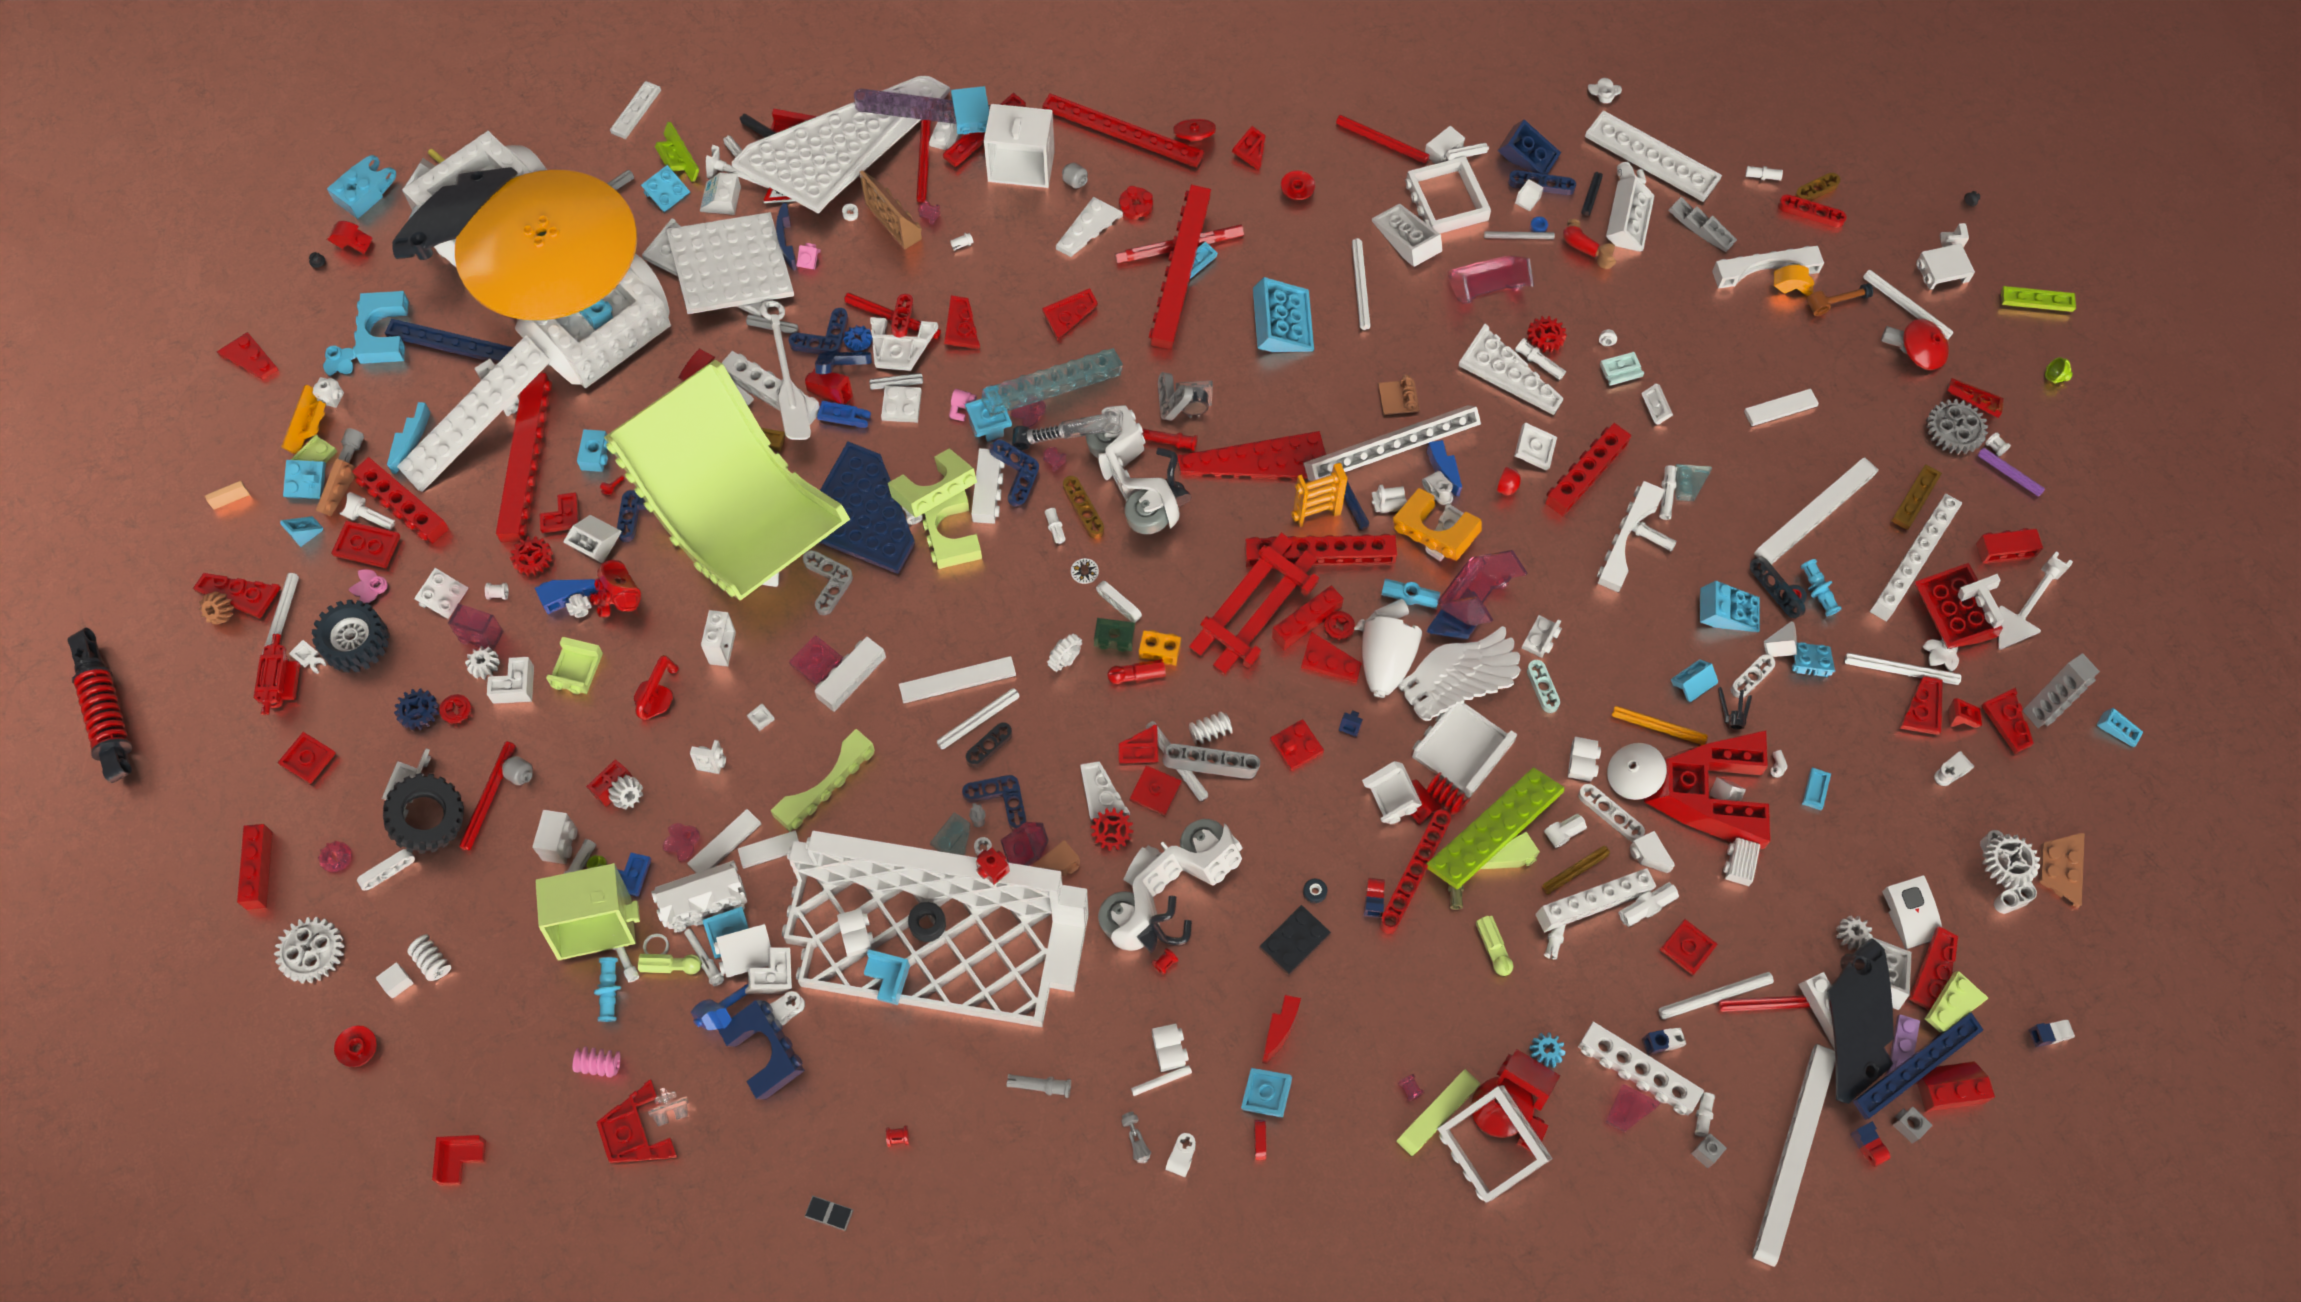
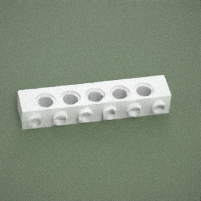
M731 351L722 364L733 382L780 411L778 395L783 379L780 380L772 372L763 370L757 363L748 361L744 355ZM798 388L804 397L810 425L817 417L820 408L819 402L814 397H808Z
M1648 868L1544 905L1535 915L1543 931L1547 932L1639 898L1643 894L1652 891L1656 884Z
M1595 1022L1591 1024L1578 1046L1583 1054L1588 1057L1593 1056L1600 1061L1599 1063L1602 1066L1617 1071L1621 1078L1633 1081L1640 1090L1649 1091L1655 1095L1658 1101L1673 1106V1109L1681 1115L1688 1116L1691 1114L1705 1091ZM1598 1044L1606 1045L1607 1051L1600 1050ZM1617 1055H1622L1626 1063L1619 1062ZM1635 1066L1641 1067L1644 1070V1074H1638ZM1654 1078H1659L1662 1081V1086L1656 1085ZM1672 1089L1678 1090L1681 1098L1675 1097Z

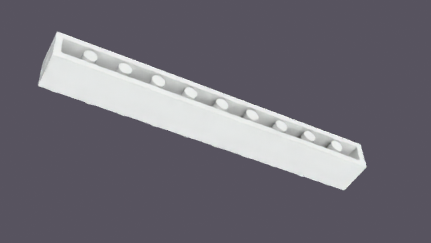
M1467 405L1304 463L1308 480L1313 481L1329 476L1332 473L1333 465L1341 463L1344 471L1347 472L1480 425L1477 407Z

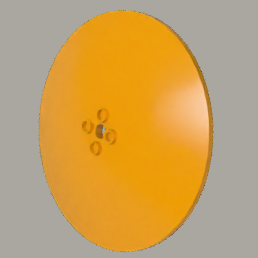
M536 171L510 179L470 219L456 237V268L469 293L478 302L494 312L523 320L556 319L592 306L607 296L620 283L634 259L637 246V228L631 209L626 201L613 187L604 181L576 171ZM546 232L544 236H538L539 233Z

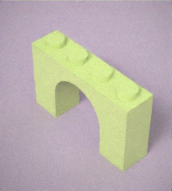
M950 448L934 457L938 472L944 476V479L930 486H919L903 474L888 483L892 498L915 518L977 483L974 468Z
M965 490L923 513L925 515V519L922 520L924 530L929 531V535L926 536L929 547L933 546L934 550L930 552L933 563L937 562L938 569L982 559L977 534L950 539L942 536L937 530L939 523L945 517L969 511Z

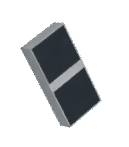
M812 1196L805 1218L846 1231L853 1209Z

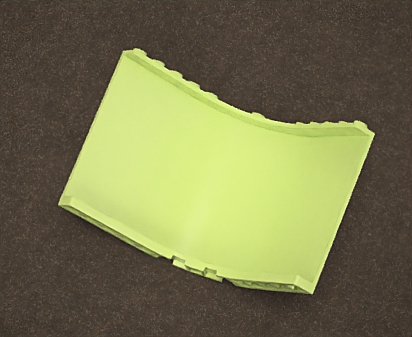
M717 360L706 365L604 437L607 442V449L611 454L616 455V463L621 469H625L627 472L625 477L631 484L634 483L636 494L640 498L643 497L645 500L644 506L650 513H654L671 537L669 539L674 546L679 545L694 562L693 564L699 572H702L707 579L710 578L715 585L718 584L723 591L726 590L730 597L734 596L738 600H742L850 520L840 503L806 482L796 472L791 473L788 470V464L780 454L773 452L769 447L770 441L760 428L726 368Z

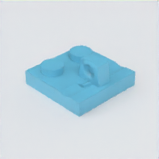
M286 460L283 497L320 499L324 490L326 463L322 461Z
M743 907L702 920L715 959L721 957V954L716 955L714 947L717 937L749 929Z
M1251 1068L1241 1106L1242 1110L1283 1118L1293 1077L1289 1074Z

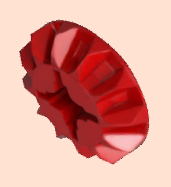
M1335 611L1327 616L1324 625L1326 632L1331 638L1334 637L1340 640L1343 638L1347 639L1348 636L1353 634L1355 622L1350 614L1343 611ZM1336 621L1339 622L1340 625L1345 624L1342 628L1343 631L1340 630V628H1335L1337 624Z
M460 694L448 696L442 701L439 708L442 719L452 725L453 723H461L462 720L468 719L469 713L472 712L470 701ZM454 704L460 708L457 715L453 712Z

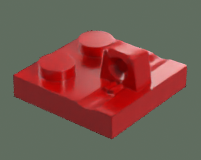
M1303 719L1270 737L1271 743L1290 771L1324 753L1323 747Z

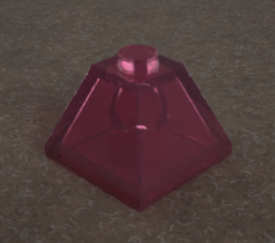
M1025 822L1000 841L1008 863L1030 866L1042 857L1049 839L1043 823Z

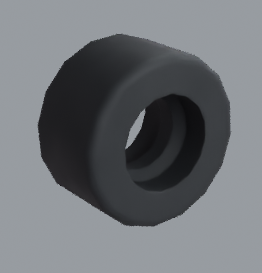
M921 902L910 911L908 925L915 938L923 942H931L938 939L944 933L946 919L942 909L937 904ZM925 915H931L935 919V924L927 929L922 928L919 925L920 919Z

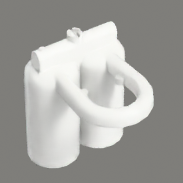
M1379 485L1378 490L1372 492V504H1374L1375 512H1398L1407 502L1403 486L1384 489L1383 485Z

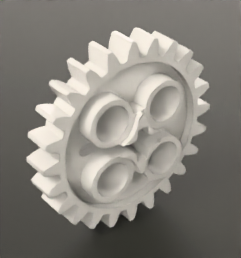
M307 917L305 923L299 919L298 926L291 923L292 930L284 929L283 931L286 936L278 937L282 943L275 945L280 950L274 953L278 957L275 963L280 965L278 969L284 972L283 975L287 978L290 977L294 982L298 980L304 983L307 979L309 983H312L314 977L321 981V974L328 977L327 970L335 971L336 969L333 964H340L341 962L337 957L344 955L339 950L345 947L340 942L344 938L338 935L340 930L335 928V925L331 922L328 924L326 919L321 921L318 917H315L312 921ZM309 934L308 938L302 941L303 937ZM324 941H327V944L324 947L320 948L321 944ZM299 952L298 956L292 959L293 955ZM317 959L316 963L310 966L311 962Z

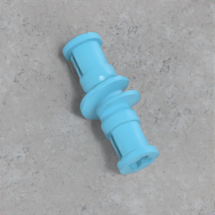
M1812 559L1800 567L1804 569L1808 581L1812 585L1808 588L1809 591H1813L1811 597L1818 596L1819 602L1822 603L1826 611V617L1841 611L1842 608L1838 606L1834 594L1829 589L1833 582L1825 581L1824 575L1816 564L1817 560Z
M599 958V963H601L600 984L597 985L598 989L594 990V994L600 996V1017L597 1018L598 1022H614L617 1020V1017H614L615 991L621 989V986L615 985V967L618 958Z

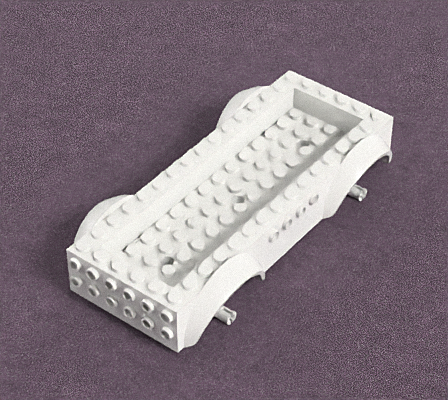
M487 131L402 189L412 209L409 219L440 188L455 185L459 174L512 167L518 173L513 177L515 178L527 173L547 169L536 154L522 145L504 146ZM541 232L538 236H544L546 232ZM456 239L434 246L441 257H445L456 267ZM635 254L624 278L602 299L604 302H609L613 309L611 311L613 318L606 324L594 330L586 319L577 312L565 317L548 320L517 319L515 330L522 338L525 335L530 337L552 360L548 366L551 365L571 384H581L586 389L670 327L671 324L668 318L670 311L665 293L656 275L649 265L640 256Z

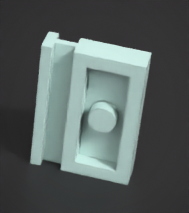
M1635 352L1601 360L1600 362L1601 369L1609 381V386L1640 378L1644 375Z

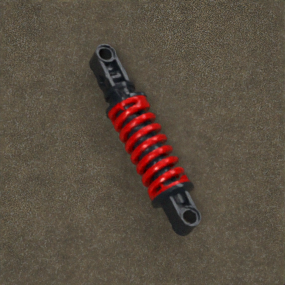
M85 627L67 639L75 664L74 670L76 674L72 677V683L76 688L83 721L86 724L85 729L90 741L91 756L93 759L101 762L102 773L105 779L110 783H115L132 772L127 754L132 750V744L127 739L128 734L124 730L125 724L122 721L121 708L117 704L118 698L113 687L112 672L104 666L94 632Z

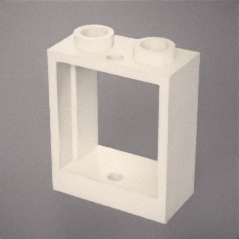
M709 610L701 647L708 663L711 665L727 667L729 665L736 631L728 612Z

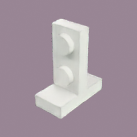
M1998 574L1961 587L1958 593L1961 601L1976 596V603L1979 607L1983 608L1985 619L1989 624H1992L1993 628L2001 626L2005 619L1990 593V590L1997 588L2001 581Z

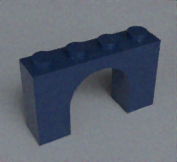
M762 1000L753 1001L734 1015L726 1028H720L718 1031L726 1046L737 1047L757 1032H762L768 1037L772 1047L770 1061L765 1068L746 1081L756 1099L766 1100L805 1070L802 1067L801 1058L792 1049L791 1040L784 1035L782 1024L779 1020L775 1019L771 1005Z

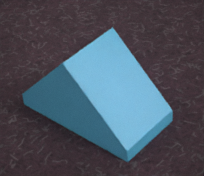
M313 516L281 520L280 522L286 532L300 547L324 529Z

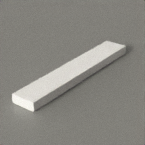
M1010 656L900 683L899 687L903 703H908L1016 676L1012 657Z

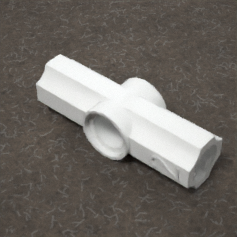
M1669 882L1653 892L1649 891L1643 894L1636 902L1619 911L1621 921L1624 925L1630 927L1645 917L1649 918L1655 915L1662 907L1678 899V890Z

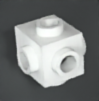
M320 377L313 387V394L317 401H321L327 406L337 408L344 395L338 381L332 378Z

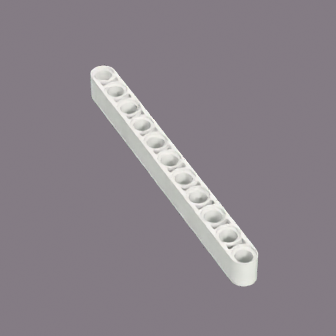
M1815 1044L1810 1055L1753 1250L1752 1258L1773 1267L1777 1264L1836 1061L1835 1051L1819 1044Z

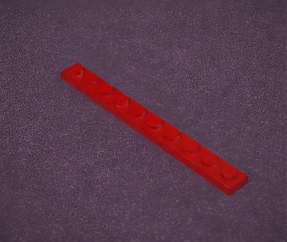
M1049 93L1042 105V109L1052 110L1055 115L1195 168L1198 167L1204 156V151L1051 93Z

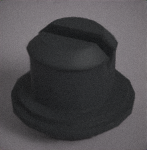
M1976 191L1966 193L1964 196V200L1969 206H1976L1978 204L1980 194H1976Z
M316 252L309 255V263L312 267L318 268L325 263L323 255Z

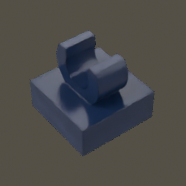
M1353 710L1351 714L1345 712L1339 731L1357 737L1363 719L1358 717L1359 712Z

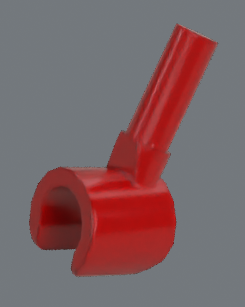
M621 475L610 484L602 482L600 485L601 493L611 495L614 487L625 479L624 476Z

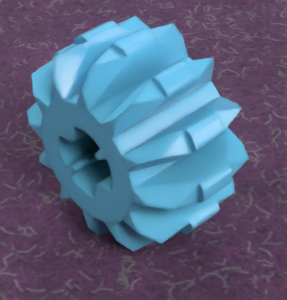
M1550 1032L1547 1033L1546 1037L1540 1033L1538 1038H1533L1532 1043L1534 1045L1529 1047V1050L1533 1052L1530 1057L1533 1059L1537 1058V1061L1539 1063L1542 1062L1546 1067L1550 1064L1554 1068L1556 1067V1062L1561 1063L1563 1061L1561 1056L1565 1055V1051L1561 1048L1564 1046V1043L1557 1042L1558 1036H1555L1554 1039L1551 1038ZM1549 1048L1550 1052L1545 1053L1544 1050Z

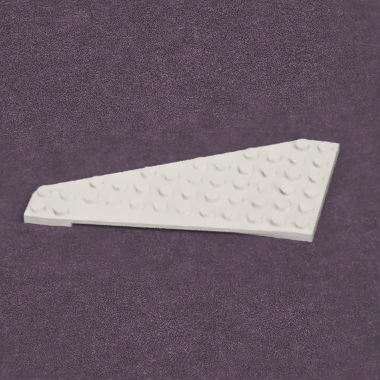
M929 76L915 77L748 144L732 161V167L819 214L835 196L860 175L859 172L861 170H866L915 126L923 116H926L950 92V87Z

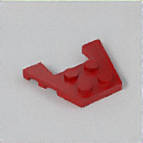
M651 1079L645 1082L644 1086L638 1091L630 1094L629 1098L623 1103L614 1107L596 1122L610 1163L678 1157L671 1138L651 1146L649 1145L637 1107L658 1099Z

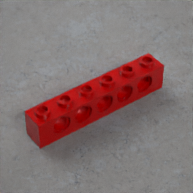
M1616 423L1606 427L1602 431L1600 439L1596 438L1592 442L1590 450L1588 452L1585 450L1579 457L1580 461L1577 464L1574 462L1570 466L1569 473L1566 476L1563 474L1557 482L1558 485L1555 488L1551 487L1546 494L1548 498L1545 504L1561 516H1564L1628 445L1632 435Z
M370 457L352 471L356 477L354 481L361 488L365 486L367 488L366 491L373 498L378 497L380 499L379 502L386 509H392L391 512L399 520L401 518L404 519V523L409 529L417 530V535L423 541L428 540L433 544L449 530L447 524L440 516Z

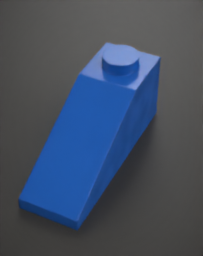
M595 579L551 580L535 588L547 614L566 607L572 595L581 594L583 597H588L599 592V590L595 589Z

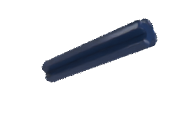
M1347 481L1344 499L1359 528L1365 529L1369 527V521Z

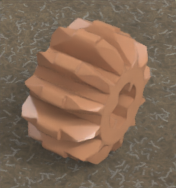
M220 592L206 594L199 601L201 605L199 610L203 613L201 617H206V622H212L213 625L227 622L233 615L231 610L234 606L230 605L232 599H227V595Z

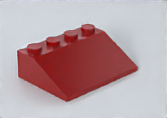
M1969 563L1914 582L1947 649L1982 643L1999 637L2003 629L2002 625L1993 628L1992 624L1986 621L1983 608L1979 607L1976 603V596L1961 601L1958 597L1961 587L1978 581Z

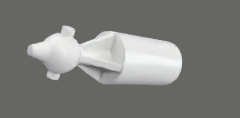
M1399 599L1375 610L1368 619L1370 621L1375 620V617L1399 619L1408 615L1409 610L1405 601ZM1361 619L1354 627V630L1364 631L1366 620Z

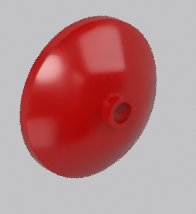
M1916 319L1907 325L1903 340L1911 360L1926 370H1936L1946 363L1949 354L1948 341L1943 331L1935 323L1926 319Z
M1500 1076L1485 1081L1475 1091L1471 1105L1498 1086L1504 1085L1528 1123L1531 1122L1534 1115L1533 1096L1511 1080L1504 1078L1502 1083L1498 1085L1497 1081ZM1496 1098L1472 1114L1477 1126L1490 1136L1505 1138L1519 1133L1502 1106L1497 1103Z

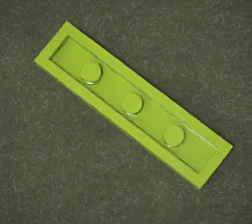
M2003 286L2001 289L2002 305L2074 312L2076 309L2075 293Z

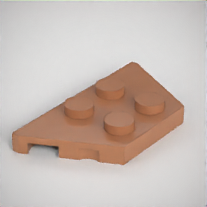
M2083 833L2044 842L2040 847L2039 883L2052 889L2058 896L2066 897L2077 908L2082 906L2085 836Z

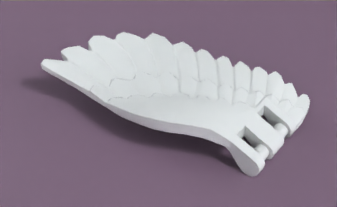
M1502 626L1478 642L1444 644L1434 649L1420 663L1415 672L1403 679L1398 687L1405 693L1404 696L1408 702L1414 706L1417 715L1425 721H1430L1432 717L1439 716V713L1448 711V708L1454 707L1456 703H1464L1465 700H1472L1474 696H1485L1486 693H1497L1498 689L1509 688L1514 685L1513 679L1517 678L1521 671L1519 666H1517L1520 661V654L1512 652L1514 640L1511 637L1505 640L1506 628ZM1414 682L1417 683V685H1415L1414 687L1410 688V687L1414 684ZM1424 695L1427 696V698H1425V699H1423L1422 701H1420V699H1421Z

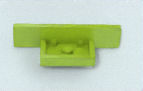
M667 122L663 133L667 141L656 142L655 148L664 164L668 165L672 171L685 170L691 182H695L699 174V167L693 160L691 153L687 150L673 124Z

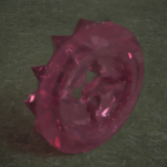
M334 841L330 844L326 843V846L320 849L319 865L328 872L341 871L351 861V849L344 842ZM332 851L337 854L338 862L331 858Z

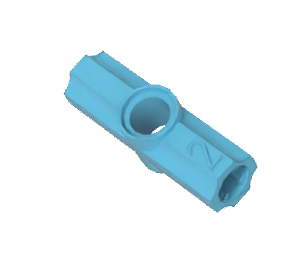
M1385 578L1381 595L1403 599L1407 605L1419 604L1437 609L1441 592L1419 587L1415 582L1402 583ZM1407 592H1412L1415 595H1409Z

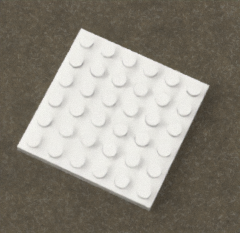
M771 212L666 229L687 314L794 296Z

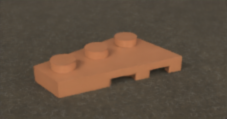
M336 458L316 511L332 516L355 478L352 471L356 466Z

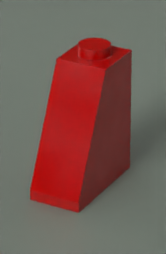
M814 368L805 378L807 391L828 402L847 405L853 397L848 376L834 372L817 374Z

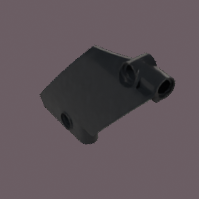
M512 167L459 174L455 185L440 188L403 226L392 242L394 257L396 259L412 258L415 254L419 260H427L432 257L433 251L431 248L456 239L476 212L503 185L517 175V171Z
M1872 938L1862 944L1853 954H1845L1841 958L1840 965L1843 970L1827 991L1835 1044L1836 1100L1847 1104L1851 1103L1893 1066V1061L1884 1048L1894 1039L1889 969L1885 949Z

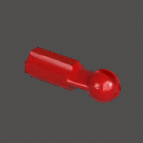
M1163 659L1126 666L1115 665L1107 673L1108 680L1113 684L1166 677Z

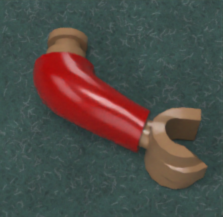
M1568 220L1567 227L1563 230V238L1567 244L1594 258L1598 256L1597 264L1601 268L1610 269L1615 265L1616 260L1612 256L1615 244H1604L1599 247V243L1582 232V229L1579 227V220Z

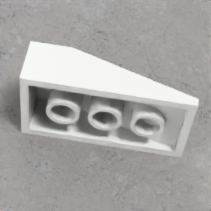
M1401 204L1372 218L1374 225L1412 266H1416L1442 252L1441 234Z

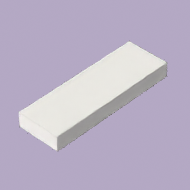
M796 830L737 848L743 869L786 856L789 847L793 846V842L799 841Z

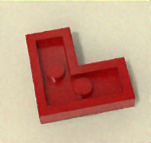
M576 492L557 495L558 511L539 514L540 531L542 533L570 530L573 525L579 522L578 496Z

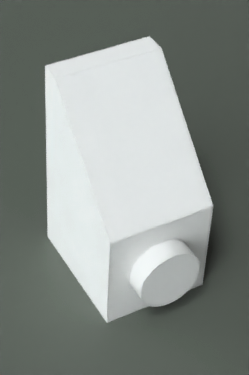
M1655 831L1632 842L1630 853L1635 860L1637 859L1639 864L1665 873L1671 872L1675 866Z

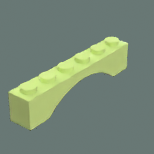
M855 729L842 742L838 761L830 774L817 786L806 792L785 796L771 809L773 817L789 832L797 829L807 815H812L816 811L817 806L831 796V792L834 789L841 787L845 783L846 778L859 769L862 762L869 760L873 756L875 751L873 743Z

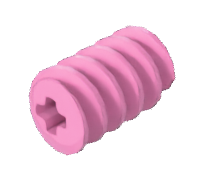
M585 1046L582 1052L577 1048L573 1058V1071L576 1073L580 1071L583 1074L590 1072L591 1075L598 1073L599 1076L606 1074L607 1077L611 1078L613 1075L616 1076L620 1067V1051H617L615 1056L612 1057V1050H609L605 1056L604 1049H600L599 1053L596 1054V1049L592 1048L590 1053H588V1048Z

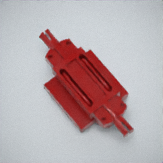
M280 634L272 635L271 645L264 647L263 655H260L253 698L262 704V715H269L270 708L281 707L284 700L296 699L300 663L298 661H289L286 656L287 649L280 645Z

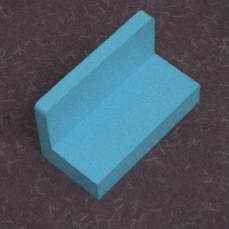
M1701 659L1671 679L1673 686L1683 689L1685 697L1689 702H1692L1718 683L1712 663Z

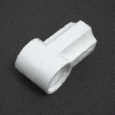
M1577 813L1561 823H1553L1544 830V833L1553 846L1558 848L1567 843L1571 837L1586 830L1587 826L1584 818Z

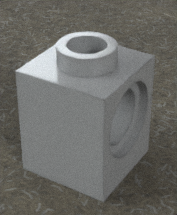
M1914 1107L1907 1111L1903 1108L1895 1116L1898 1120L1893 1124L1912 1144L1932 1127V1124ZM1907 1119L1913 1121L1914 1128L1908 1125Z
M1710 1133L1691 1154L1705 1167L1709 1168L1727 1148Z

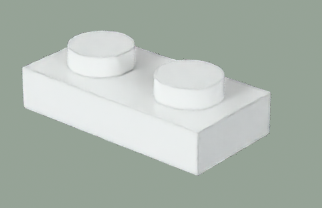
M1654 384L1641 393L1654 423L1659 425L1673 416L1659 384Z

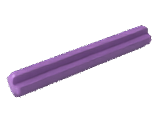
M1982 448L1978 453V457L2035 495L2040 496L2044 492V487L1987 449Z

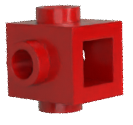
M991 847L988 851L984 850L977 856V873L983 879L987 878L993 885L1006 876L1010 869L1009 864L1006 862L1007 858L1000 850L996 852Z

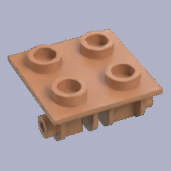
M1404 375L1401 381L1378 383L1384 415L1420 411L1415 383L1409 375Z

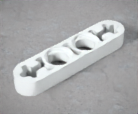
M1585 784L1581 787L1578 794L1581 802L1624 837L1633 842L1644 836L1645 829L1643 825L1592 784ZM1591 791V796L1586 797L1585 792ZM1596 797H1598L1596 803L1594 804V803H1593L1594 799H1596ZM1600 802L1607 803L1609 810H1600L1598 804ZM1614 816H1623L1625 820L1624 823H1616L1614 820ZM1629 822V823H1630L1629 827H1627V829H1624V827H1625V826L1627 825V823ZM1637 829L1638 833L1632 835V831Z

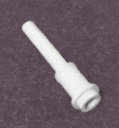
M687 929L684 934L702 962L701 967L709 978V984L713 986L720 985L724 981V975L719 972L713 959L708 958L692 929Z

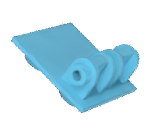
M668 165L641 184V187L645 190L644 194L647 197L650 196L663 212H666L690 193L689 189Z
M1803 642L1797 643V655H1794L1795 664L1793 663L1792 671H1795L1797 674H1805L1807 670V675H1810L1812 671L1813 676L1817 674V676L1824 677L1831 676L1832 672H1835L1831 647Z

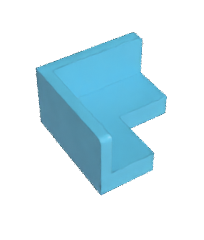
M868 949L867 955L869 958L864 975L883 980L877 996L878 1000L898 1005L910 968L908 959Z

